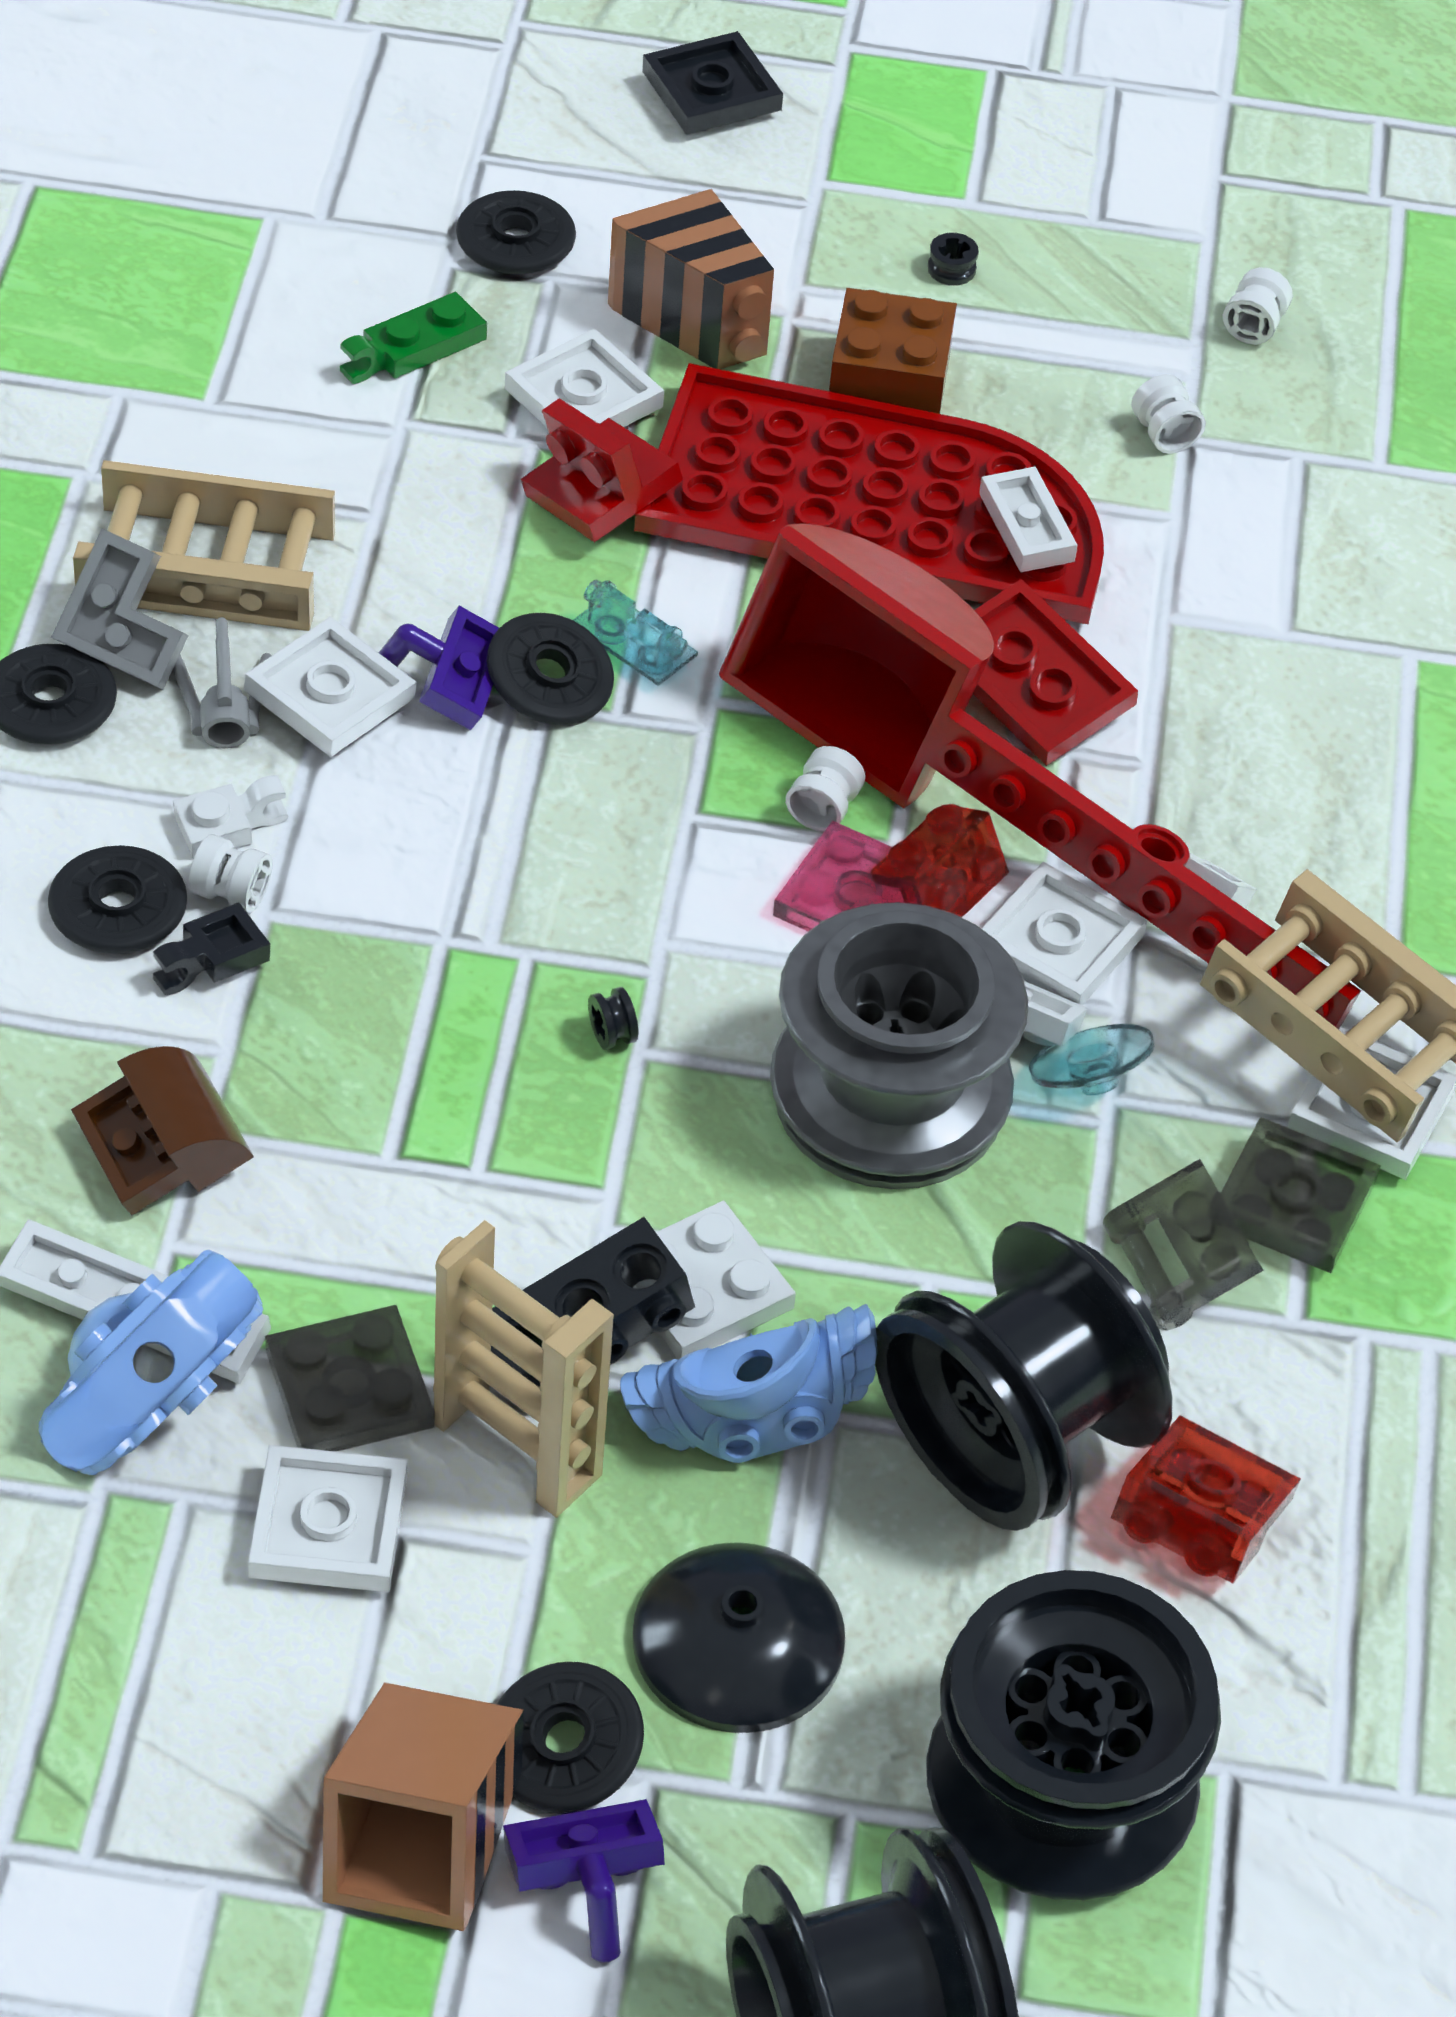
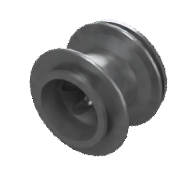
M900 902L869 904L838 913L823 920L807 932L790 952L781 972L779 1000L786 1028L780 1034L774 1048L770 1071L777 1113L787 1135L803 1154L821 1168L842 1179L865 1186L888 1189L920 1188L946 1181L966 1171L985 1155L996 1140L997 1134L1004 1126L1013 1103L1014 1077L1009 1057L1020 1043L1027 1024L1028 1014L1026 987L1015 961L995 938L976 924L951 912L926 905Z

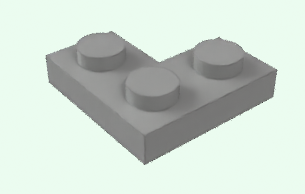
M102 528L51 638L163 690L189 635L136 611L161 556Z

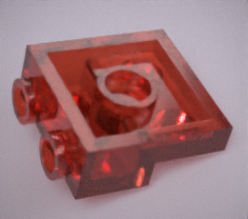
M1179 1415L1171 1424L1168 1433L1162 1440L1153 1445L1127 1474L1111 1519L1123 1524L1126 1533L1135 1541L1140 1543H1158L1184 1557L1188 1567L1195 1573L1206 1577L1219 1576L1233 1584L1258 1554L1268 1529L1292 1501L1301 1478Z

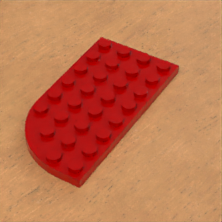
M688 363L658 450L678 462L683 481L635 514L634 531L768 559L780 530L790 524H814L830 527L856 535L900 555L936 577L962 599L985 603L1022 579L1064 620L1089 625L1104 556V538L1101 523L1093 503L1082 486L1071 473L1043 450L1009 432L963 418ZM1036 467L1078 546L1075 562L1020 573L979 494L981 477Z

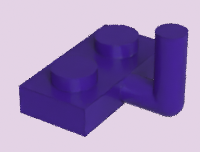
M459 605L448 618L441 640L413 624L406 623L395 631L378 653L396 667L400 665L410 651L430 661L432 665L419 702L465 728L472 730L482 718L493 686L487 667V653L491 639L499 627Z
M647 1799L503 1825L505 1851L519 1892L537 1888L556 1889L569 1882L581 1880L586 1894L591 1957L599 1962H610L617 1959L621 1951L616 1888L611 1875L625 1876L635 1873L639 1869L665 1865L663 1839Z

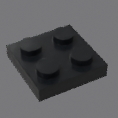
M738 31L643 55L642 72L686 135L782 111L783 92Z

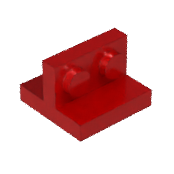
M560 398L542 410L549 432L546 436V443L553 457L520 479L526 497L594 543L683 481L677 461L612 419L607 418L599 424Z

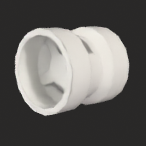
M1259 267L1248 271L1240 281L1236 294L1231 297L1223 313V322L1228 332L1237 340L1246 344L1257 345L1267 342L1273 336L1280 318L1286 313L1291 304L1293 293L1288 280L1279 272L1270 268Z
M1163 374L1149 379L1137 389L1132 397L1131 407L1141 424L1148 427L1150 439L1162 453L1173 454L1184 451L1197 442L1205 430L1206 421L1196 404L1189 401L1186 388L1181 380L1174 375Z
M835 746L816 748L804 765L803 775L795 780L786 794L785 803L788 811L795 820L812 830L828 832L836 829L848 811V802L853 801L865 783L866 775L863 766L846 750Z
M209 834L199 846L193 859L188 880L189 890L191 893L207 899H213L216 896L226 898L230 905L239 902L247 913H252L261 903L268 888L273 868L272 857L270 854L254 848H249L245 851L235 849L231 840Z

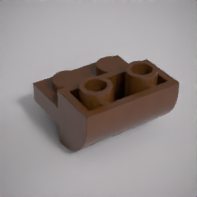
M161 1046L148 1048L117 1061L124 1076L71 1109L121 1204L131 1216L186 1181H189L199 1192L254 1158L203 1065L194 1054L179 1047Z

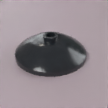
M713 1544L679 1556L662 1568L649 1582L638 1602L634 1617V1655L639 1671L651 1691L661 1702L681 1717L695 1724L719 1731L734 1733L760 1732L778 1728L799 1719L818 1705L828 1694L840 1672L844 1656L845 1626L842 1613L834 1595L825 1582L813 1570L796 1558L779 1550L757 1544ZM745 1607L753 1612L741 1615L735 1613L731 1608Z

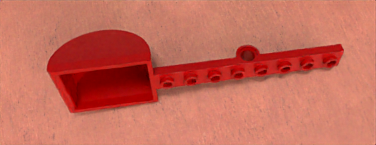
M790 524L780 530L719 671L721 679L816 747L835 746L846 750L863 766L866 775L865 782L903 809L918 799L926 790L935 772L938 771L1208 964L1216 946L1224 939L1247 956L1276 931L1185 867L1190 853L1187 845L1178 835L1164 827L1153 824H1143L1131 829L965 712L993 653L994 641L981 617L957 593L909 560L856 535L814 524ZM1297 945L1268 970L1267 973L1296 995L1328 966ZM1349 982L1316 1012L1339 1030L1362 990Z

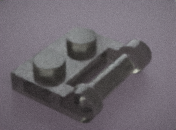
M1201 1159L1196 1160L1108 1212L1102 1222L1110 1240L1115 1244H1121L1152 1302L1149 1306V1311L1161 1330H1171L1182 1326L1192 1317L1193 1311L1264 1271ZM1157 1218L1190 1277L1173 1287L1144 1233L1146 1225Z

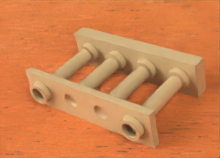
M103 460L101 475L104 511L113 512L107 531L130 540L137 515L171 519L162 552L152 551L161 557L137 608L215 619L224 617L230 621L310 630L314 617V573L302 571L310 538L334 540L335 490ZM195 523L229 527L220 560L186 556ZM253 530L287 535L278 568L244 563ZM81 541L77 543L73 556L75 585L95 543Z
M1306 869L1292 881L1278 911L1275 921L1281 927L1247 956L1225 939L1222 940L1213 952L1200 985L1210 992L1219 1003L1230 1008L1361 1113L1369 1123L1377 1126L1398 1143L1407 1133L1424 1100V1097L1416 1092V1090L1447 1061L1452 1060L1456 1064V985ZM1302 942L1330 965L1294 995L1270 976L1267 971ZM1352 981L1380 1004L1346 1034H1343L1316 1011L1347 983ZM1401 1020L1428 1041L1429 1044L1394 1074L1368 1054L1366 1050Z
M484 1220L466 1237L459 1236L452 1239L443 1248L435 1264L436 1308L433 1424L444 1432L469 1410L537 1461L536 1503L557 1518L602 1476L614 1314L594 1299H591L572 1317L564 1315L559 1318L494 1270L495 1227ZM495 1305L543 1341L542 1347L493 1312L492 1306ZM491 1346L540 1381V1388L492 1353ZM490 1386L538 1421V1427L489 1391Z

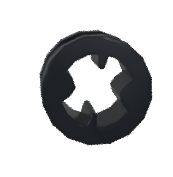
M944 233L938 235L930 244L928 273L933 279L942 284L962 285L968 283L976 274V260L979 254L978 245L972 238L964 234Z
M623 987L612 989L611 996L608 998H604L601 993L589 996V1017L595 1037L602 1049L609 1050L614 1048L616 1041L619 1039H623L627 1044L638 1040L639 1029L635 1009L630 996Z

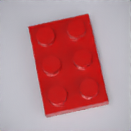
M1022 579L975 609V612L984 621L993 637L994 650L973 695L1046 766L1137 705L1138 689Z

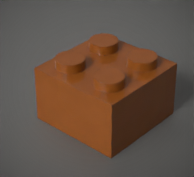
M846 287L832 360L829 391L940 414L957 303Z

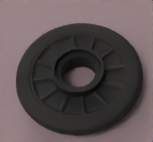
M507 190L487 194L469 204L458 219L456 235L458 243L465 254L479 265L502 273L528 274L546 270L561 262L574 246L576 228L567 210L551 198L529 191ZM509 228H520L527 230L529 233L514 236L503 231Z
M550 613L524 614L503 624L494 634L489 644L487 667L493 685L511 707L531 719L554 725L579 723L596 715L606 705L611 696L614 685V671L606 649L588 629L569 618ZM551 659L557 662L563 668L565 676L562 678H550L544 675L539 670L536 661Z
M33 645L17 650L0 661V730L16 739L35 744H60L74 741L100 727L110 716L115 706L117 687L109 668L104 662L68 645ZM45 687H57L65 692L62 697L56 700H42L34 695L38 690Z
M124 845L96 848L73 858L57 873L51 883L48 894V908L52 921L66 938L86 949L112 954L135 952L157 944L171 934L178 926L187 906L185 883L178 870L169 861L147 849ZM115 891L127 892L134 897L131 903L121 907L108 906L101 901L106 894Z
M558 1662L545 1665L517 1680L497 1703V1705L524 1710L522 1772L513 1797L531 1808L552 1813H567L592 1807L619 1790L630 1777L638 1763L644 1739V1724L640 1707L630 1689L619 1678L603 1668L582 1662ZM567 1720L576 1721L584 1727L583 1740L572 1751L559 1753L552 1751L546 1746L547 1734L557 1723Z

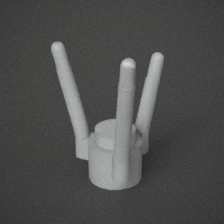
M220 617L215 623L217 685L208 689L206 695L201 700V704L181 655L177 659L173 672L191 716L192 734L195 736L202 735L204 741L211 746L232 748L246 742L250 734H257L259 732L261 703L251 695L249 700H247L242 691L237 686L231 684L228 622L224 617ZM264 653L261 656L260 663H262L272 655L269 653Z

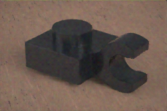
M238 902L183 924L182 941L166 943L154 950L153 957L162 970L153 973V980L164 995H172L184 990L204 970L215 983L270 961L271 944Z

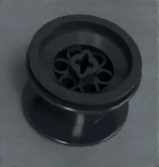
M1018 1221L1005 1227L996 1238L992 1254L993 1280L997 1293L994 1299L975 1312H972L955 1300L932 1291H914L905 1295L896 1305L894 1312L882 1319L876 1328L877 1356L875 1362L879 1383L887 1404L911 1447L931 1474L972 1513L999 1528L1014 1531L1028 1528L1038 1519L1045 1520L1056 1517L1067 1506L1071 1493V1467L1065 1444L1090 1428L1106 1439L1123 1446L1146 1448L1156 1445L1168 1433L1172 1421L1173 1401L1169 1380L1168 1356L1160 1330L1143 1299L1128 1279L1113 1263L1088 1245L1073 1240L1051 1227L1036 1222Z
M1062 1570L1036 1574L1012 1583L988 1598L969 1618L946 1657L940 1682L941 1716L932 1731L926 1756L927 1788L934 1813L940 1824L957 1840L970 1862L993 1879L1014 1889L1049 1899L1084 1901L1114 1896L1139 1886L1170 1863L1184 1846L1196 1820L1200 1799V1778L1204 1775L1215 1753L1221 1726L1217 1676L1209 1651L1195 1628L1174 1606L1151 1590L1124 1578L1095 1571ZM1022 1740H1031L1041 1748L1029 1750L1020 1742ZM1113 1747H1114V1749H1115L1121 1756L1116 1755L1114 1752H1112V1751L1110 1750V1748H1113ZM1064 1768H1080L1085 1773L1070 1772L1064 1770Z
M898 1828L889 1836L883 1851L881 1894L805 1914L801 1913L791 1891L772 1868L766 1865H755L748 1873L744 1885L743 1913L735 1915L729 1920L726 1931V1959L736 2017H1019L1009 1964L994 1914L979 1877L957 1840L944 1828H929L923 1830L919 1835L910 1829Z

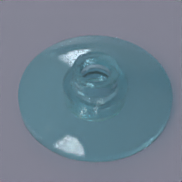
M1113 1024L1077 1032L1062 1046L1055 1044L1047 1046L1038 1052L1029 1064V1072L1032 1080L1044 1087L1059 1089L1081 1088L1082 1093L1085 1095L1103 1094L1116 1088L1119 1085V1077L1133 1070L1151 1055L1155 1048L1154 1037L1149 1029L1133 1024Z

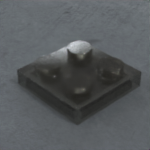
M1260 1117L1213 1207L1209 1224L1332 1273L1377 1181L1381 1165Z
M397 1305L265 1336L266 1354L297 1448L337 1452L434 1428L435 1411Z

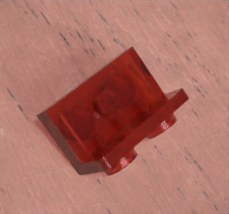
M945 804L930 811L926 819L903 841L895 844L889 850L888 855L870 873L875 884L899 888L904 903L926 905L963 917L1009 873L990 813L988 811L960 807L955 804Z

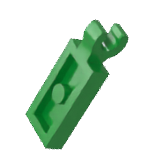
M455 291L363 330V336L354 335L345 339L340 344V349L352 361L340 365V372L352 384L361 383L384 369L395 379L487 340L488 322Z

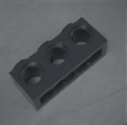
M642 1217L523 1289L525 1293L559 1318L564 1315L572 1317L591 1299H594L613 1313L610 1365L617 1362L629 1347L654 1332H664L671 1329L683 1319L688 1311L695 1308L686 1273L645 1217ZM643 1280H657L649 1287L642 1289L633 1288ZM496 1306L492 1308L493 1312L542 1347L543 1341ZM491 1346L492 1353L540 1388V1381Z

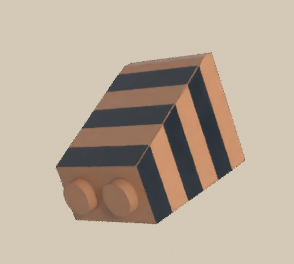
M712 189L612 218L608 304L613 311L712 368L723 369L767 355L774 268Z
M384 1682L324 1776L322 1902L464 1931L478 1900L522 1772L524 1710Z

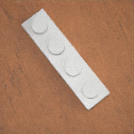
M28 1219L0 1265V1287L83 1320L91 1309L106 1299L134 1292L152 1273L161 1282L168 1275ZM261 1314L251 1323V1330L247 1333V1336L211 1373L241 1384L271 1330L269 1316ZM145 1344L147 1347L171 1356L170 1352L160 1344Z

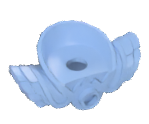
M205 1250L193 1263L173 1272L163 1282L152 1273L134 1292L110 1297L91 1309L72 1337L67 1358L70 1378L60 1391L59 1396L44 1410L39 1421L41 1442L52 1458L62 1466L75 1472L80 1471L83 1474L96 1475L98 1472L110 1468L118 1458L127 1455L137 1448L178 1406L189 1416L218 1386L208 1375L247 1336V1333L251 1330V1323L263 1312L261 1298L253 1284L229 1259H226L217 1252ZM145 1344H160L170 1352L173 1358V1369L167 1379L151 1383L141 1379L135 1372L133 1366L134 1354L137 1349Z
M867 1304L855 1310L848 1306L837 1314L825 1315V1319L819 1322L813 1318L794 1322L793 1326L766 1331L756 1335L750 1334L749 1337L735 1340L713 1349L707 1347L684 1355L679 1360L672 1359L660 1365H645L638 1372H627L621 1378L620 1389L622 1398L633 1421L646 1433L649 1439L657 1444H665L669 1448L684 1451L690 1447L693 1449L698 1447L714 1457L733 1463H742L804 1444H810L832 1432L838 1422L843 1404L862 1400L868 1391V1386L873 1382L876 1373L875 1362L877 1356L875 1318Z

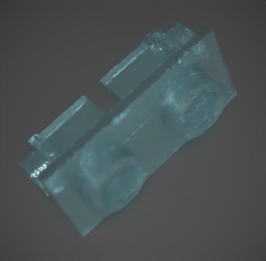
M596 579L587 586L584 592V599L589 602L588 609L573 619V621L588 629L609 653L657 686L698 656V651L689 646L687 640L683 638V632L675 625H668L645 608L642 611L635 609L636 602L617 590V586L610 580L601 582Z

